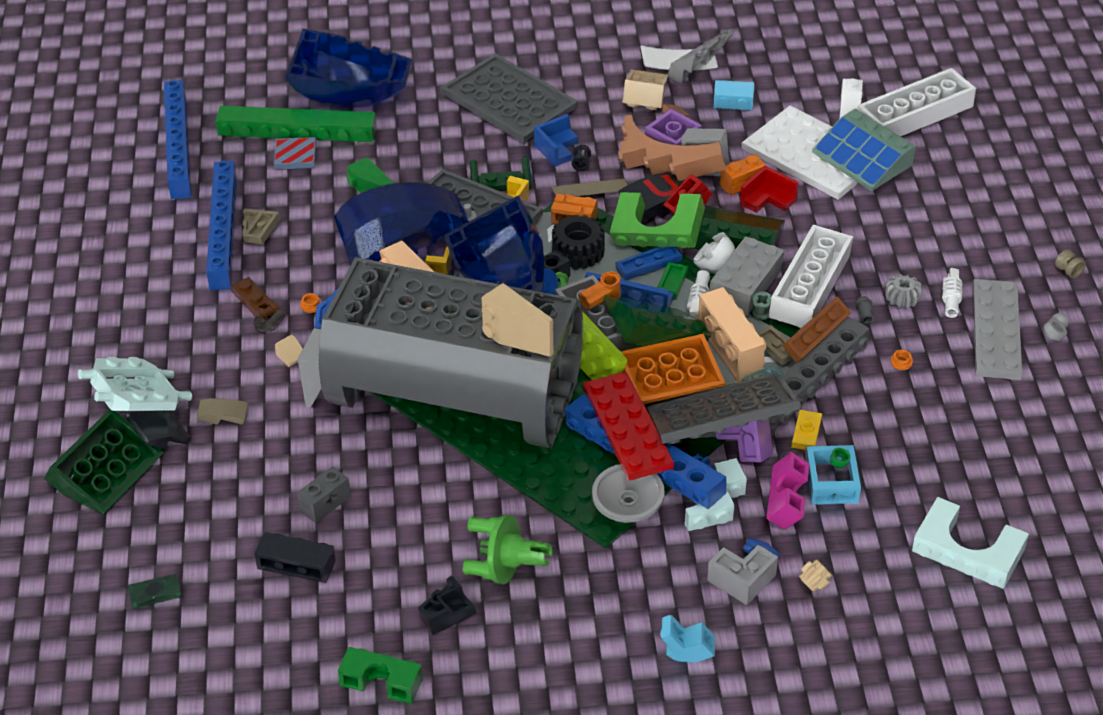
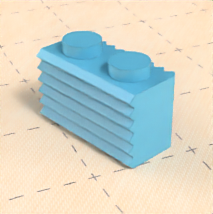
M715 80L714 108L741 109L742 111L749 109L751 111L753 108L754 83Z

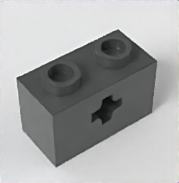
M335 467L329 468L297 492L300 511L313 522L317 523L351 497L349 478Z

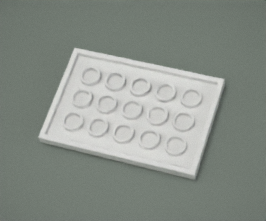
M792 106L787 107L742 142L741 149L752 155L756 154L760 159L838 200L858 184L857 181L812 153V149L832 126Z

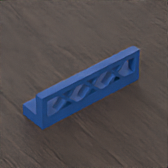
M586 272L585 278L594 275L598 281H601L600 274ZM620 279V298L667 307L671 306L674 293L670 292V290Z

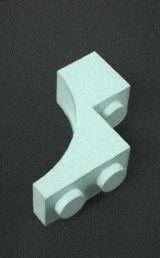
M737 458L714 464V470L726 476L727 493L709 509L700 504L687 508L685 511V526L688 531L733 521L734 503L731 498L745 494L747 480Z

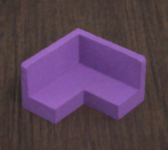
M769 420L751 421L746 426H731L722 432L716 433L717 439H738L740 462H762L773 455Z

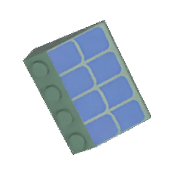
M855 108L836 122L812 149V153L870 191H873L913 165L916 146Z

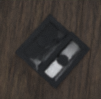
M171 410L134 411L126 416L146 445L165 448L169 441L187 445L191 438Z

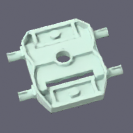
M116 357L96 358L93 369L78 370V378L91 379L90 383L98 391L95 392L94 396L96 402L105 401L111 410H175L179 400L191 401L192 399L191 391L175 390L167 380L174 378V371L172 369H158L157 366L137 357H129L128 359Z

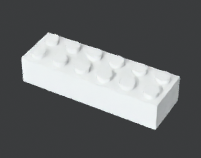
M950 68L859 104L857 110L901 137L973 107L976 88L954 69Z
M812 225L771 297L769 318L802 328L820 312L850 257L853 236Z

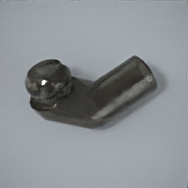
M277 310L270 319L264 320L263 317L258 316L253 320V325L260 332L275 330L285 318V314Z

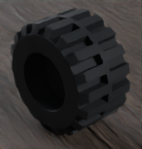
M574 215L573 217L568 216L565 219L559 220L553 226L552 252L559 249L570 260V267H573V269H585L587 266L592 267L595 263L601 261L605 251L604 227L601 226L599 221H595L594 218H588L585 215Z

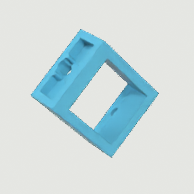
M807 446L805 461L809 463L808 486L811 505L859 503L861 485L854 446ZM835 448L847 450L850 454L848 468L851 481L818 482L816 464H831L830 455Z

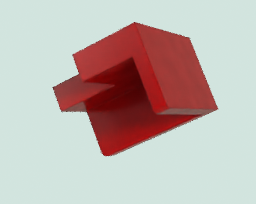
M764 166L741 186L740 205L755 213L761 210L767 203L786 211L797 201L799 183L776 170Z

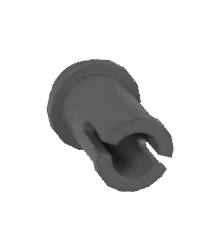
M866 296L858 298L855 307L860 313L861 322L863 324H871L875 320L871 308L873 304L871 299Z

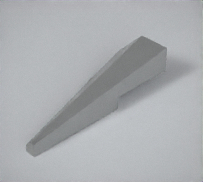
M729 29L672 62L668 78L682 84L699 63L703 65L708 64L732 36L733 30Z

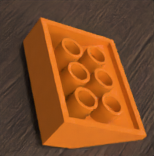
M704 334L620 351L628 359L623 372L627 371L643 404L719 388L726 384Z

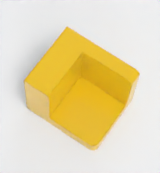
M510 176L507 180V195L526 202L529 197V181Z
M446 246L444 257L427 255L425 263L434 272L448 275L452 263L451 247Z

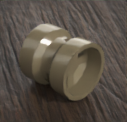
M1066 249L1057 257L1055 266L1060 270H1065L1066 274L1074 279L1084 271L1086 262L1081 258H1076L1075 253Z

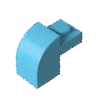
M672 615L662 618L660 634L663 642L667 644L668 657L679 662H699L715 656V635L702 622L684 628Z

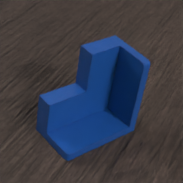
M568 114L534 127V146L555 167L572 160V154L566 147L578 143V136L570 129V116Z

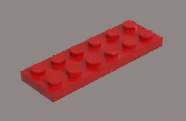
M627 371L583 383V390L628 481L674 469V461L665 444L662 443L660 435Z

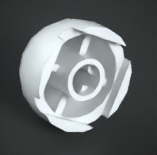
M724 232L715 235L712 238L714 242L706 243L694 257V263L701 270L707 271L709 274H717L735 250L734 244Z

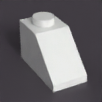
M843 79L840 118L855 108L857 109V106L861 104L862 80Z

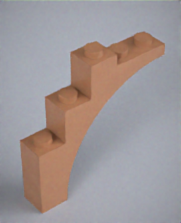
M631 115L624 116L625 124L622 125L624 141L620 142L621 150L618 151L620 162L625 163L626 169L645 165L646 168H650L652 175L671 171L672 175L676 174L678 181L686 180L690 174L699 177L726 170L719 142L693 146L659 142L642 133L635 125Z

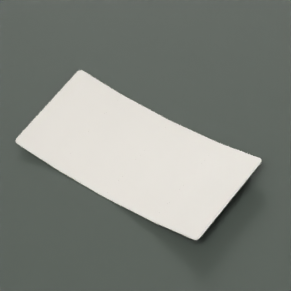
M641 46L645 66L670 70L672 62L692 51ZM715 55L707 65L699 63L694 70L718 68Z

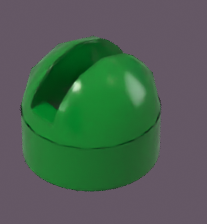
M835 448L830 455L831 465L838 469L844 468L850 461L849 452L843 448Z

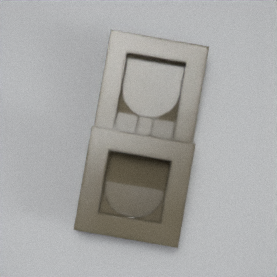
M201 399L196 419L217 425L220 419L243 425L248 403L232 399Z

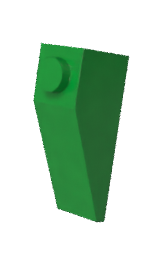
M368 157L347 166V182L359 193L396 206L401 205L400 189Z

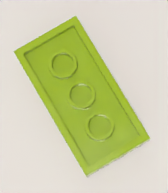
M583 312V345L580 368L591 380L623 372L628 359Z

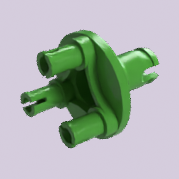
M502 515L500 517H491L490 519L474 516L469 518L468 531L488 533L490 539H483L480 544L488 546V548L480 547L481 554H487V560L484 562L466 559L463 563V573L465 575L483 576L484 579L493 580L497 584H506L513 577L516 568L522 564L534 566H548L550 564L549 561L545 560V556H552L551 544L525 540L520 534L519 524L514 516Z

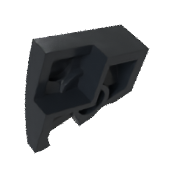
M453 576L446 579L447 585L441 591L436 589L431 594L430 599L424 601L418 607L419 613L432 635L477 613L475 606L465 596L462 586Z

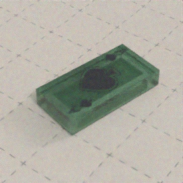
M177 573L128 585L132 609L182 597Z

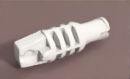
M950 268L948 276L943 278L942 299L945 303V315L949 318H954L958 315L959 303L962 300V281L959 279V269Z
M704 270L697 273L696 282L691 287L687 303V310H690V315L697 319L699 315V295L709 292L710 274Z

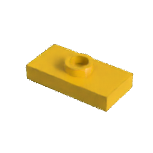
M799 410L791 448L806 450L807 446H816L822 413Z

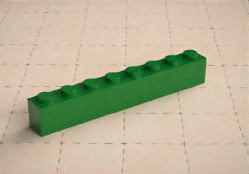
M220 106L215 120L218 136L316 137V140L373 142L377 128L375 112Z

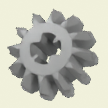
M901 274L898 277L892 276L885 286L886 300L890 301V305H897L898 309L900 307H905L906 309L909 306L915 307L922 296L921 283L917 282L916 277L910 278L909 274L907 276H902Z

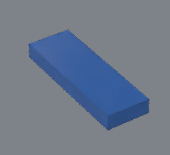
M657 247L615 262L616 269L624 280H629L667 266L668 262L682 261V254L677 247Z

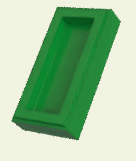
M668 262L657 288L670 290V292L674 293V299H677L688 274L689 266Z

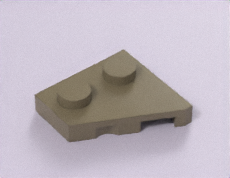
M244 209V229L242 232L244 242L263 244L280 221L279 212Z

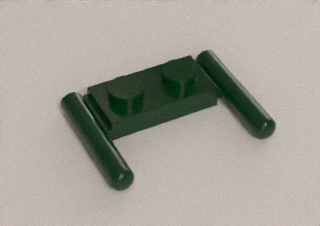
M528 157L521 159L523 173L521 171L480 173L481 176H478L477 161L471 160L469 163L471 180L497 191H507V180L510 176L528 180L529 190L532 188Z

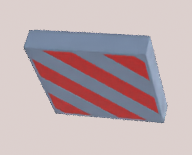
M316 137L276 139L274 168H315Z

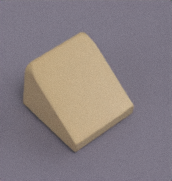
M293 335L275 344L276 356L288 367L298 362V357L303 348Z

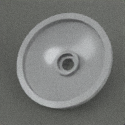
M619 464L606 469L596 478L592 488V498L596 508L606 517L620 522H637L652 516L659 510L664 500V485L657 474L628 481Z

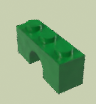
M348 647L338 668L340 686L364 692L371 680L382 678L387 680L388 698L409 704L413 703L423 680L421 664L411 660L405 661L393 658L387 654L381 655L369 652L363 648Z

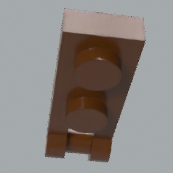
M250 277L231 285V292L260 322L267 320V317L270 315L275 316L280 313L278 304L273 302Z

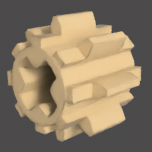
M817 559L813 563L808 561L801 568L803 572L799 577L813 592L818 589L823 590L830 583L828 579L832 574Z

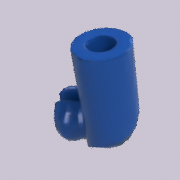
M751 538L743 546V550L748 554L759 545L778 556V559L780 558V554L769 543Z

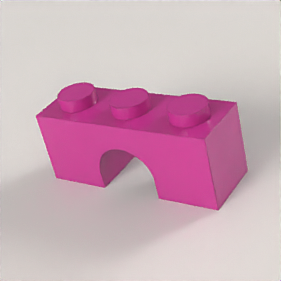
M792 452L773 465L766 519L784 530L804 517L806 499L796 492L801 485L808 481L809 463Z

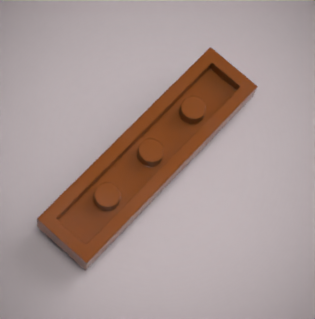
M838 296L835 297L782 346L798 362L847 318L851 311Z

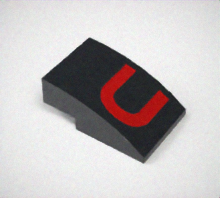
M664 172L637 180L620 189L618 193L619 196L621 192L641 193L645 203L641 223L645 224L657 215L662 219L670 214L663 204L683 182L678 181L675 174L672 175L671 172Z

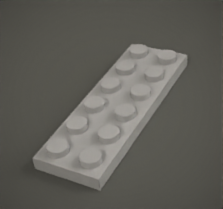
M974 279L973 312L976 376L1021 380L1022 358L1017 282Z

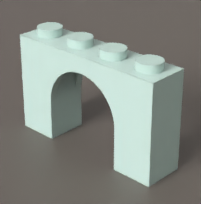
M937 497L915 534L912 551L1004 589L1026 548L1029 533L1005 525L993 546L984 550L964 548L957 544L950 535L957 522L960 506Z

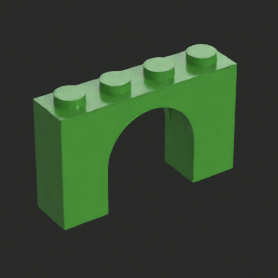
M620 193L610 229V235L615 245L695 248L705 210L701 194H680L674 216L663 225L648 227L641 224L645 209L641 193Z

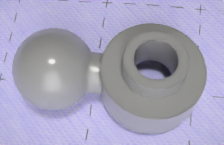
M1063 313L1054 314L1044 325L1045 335L1051 340L1060 341L1067 334L1068 317Z

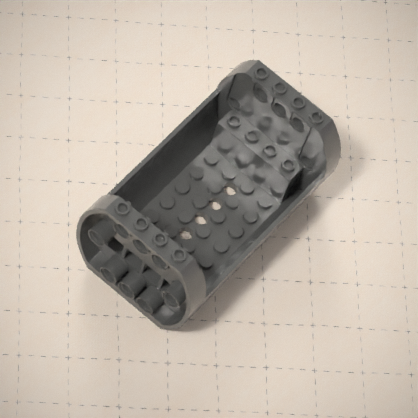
M355 257L322 319L319 340V376L323 395L330 404L353 408L355 402L359 401L361 390L522 422L526 443L552 449L565 417V408L571 402L579 377L583 345V312L581 303L578 299L508 286L553 319V355L546 356L499 344L484 334L482 329V296L500 284ZM472 315L478 316L476 318H469Z

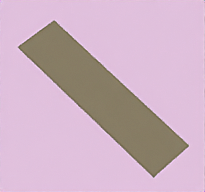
M615 179L551 188L555 195L571 194L572 196L618 192L627 186V183L624 179Z

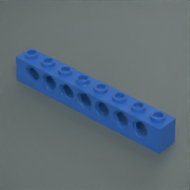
M171 80L164 82L167 181L171 199L191 197L187 100L183 80Z
M235 161L214 162L206 268L209 290L231 289L237 195Z
M581 395L565 408L566 426L582 434L588 440L602 446L605 450L614 453L587 396ZM664 443L674 461V469L656 473L664 484L706 509L711 508L727 493L725 475L673 445Z

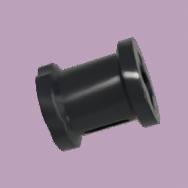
M586 145L576 146L574 148L575 157L572 159V166L575 170L585 171L590 165L591 149Z

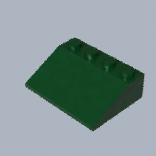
M705 205L696 246L692 249L700 250L706 243L714 242L712 238L722 232L729 237L735 249L745 236L777 247L785 220Z
M609 295L604 296L608 309L625 343L648 346L704 334L707 341L711 337L703 321L677 308Z
M109 409L49 467L44 479L61 494L104 515L164 452L158 447L146 445L128 421L115 410Z

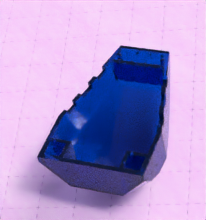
M302 29L285 79L299 95L314 103L341 108L365 107L380 103L396 95L406 87L413 59L391 51L388 54L381 52L380 48L376 46L372 48L363 46V42L358 40L354 42L348 41L347 37L343 35Z
M415 182L388 184L369 189L353 196L340 207L334 216L350 266L355 257L379 262L381 260L380 250L400 241H403L415 254H418L419 249L427 245L429 247L435 245L436 240L445 236L447 238L470 226L456 193L436 185Z
M519 195L444 235L454 265L464 278L500 285L504 283L506 286L537 292L543 291V241Z

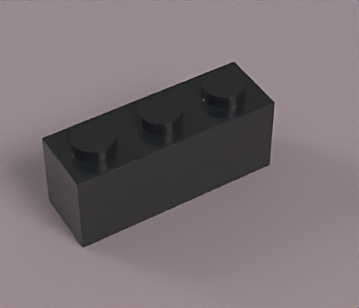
M264 532L254 553L256 566L259 570L327 583L336 562L333 545L284 536L279 533Z

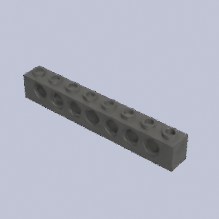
M850 317L845 318L782 376L799 399L801 408L809 398L812 399L815 396L817 390L828 384L832 376L839 374L847 362L853 361L861 349L864 350L868 346L870 341L868 338V327ZM780 414L769 419L771 436L782 423L785 424L789 420L791 415Z

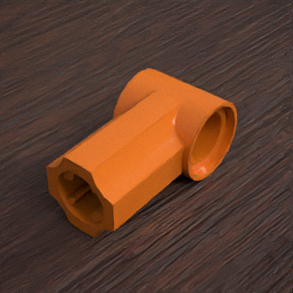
M612 271L605 272L600 277L601 281L578 293L579 300L586 310L605 301V295L621 296L620 276L618 273Z

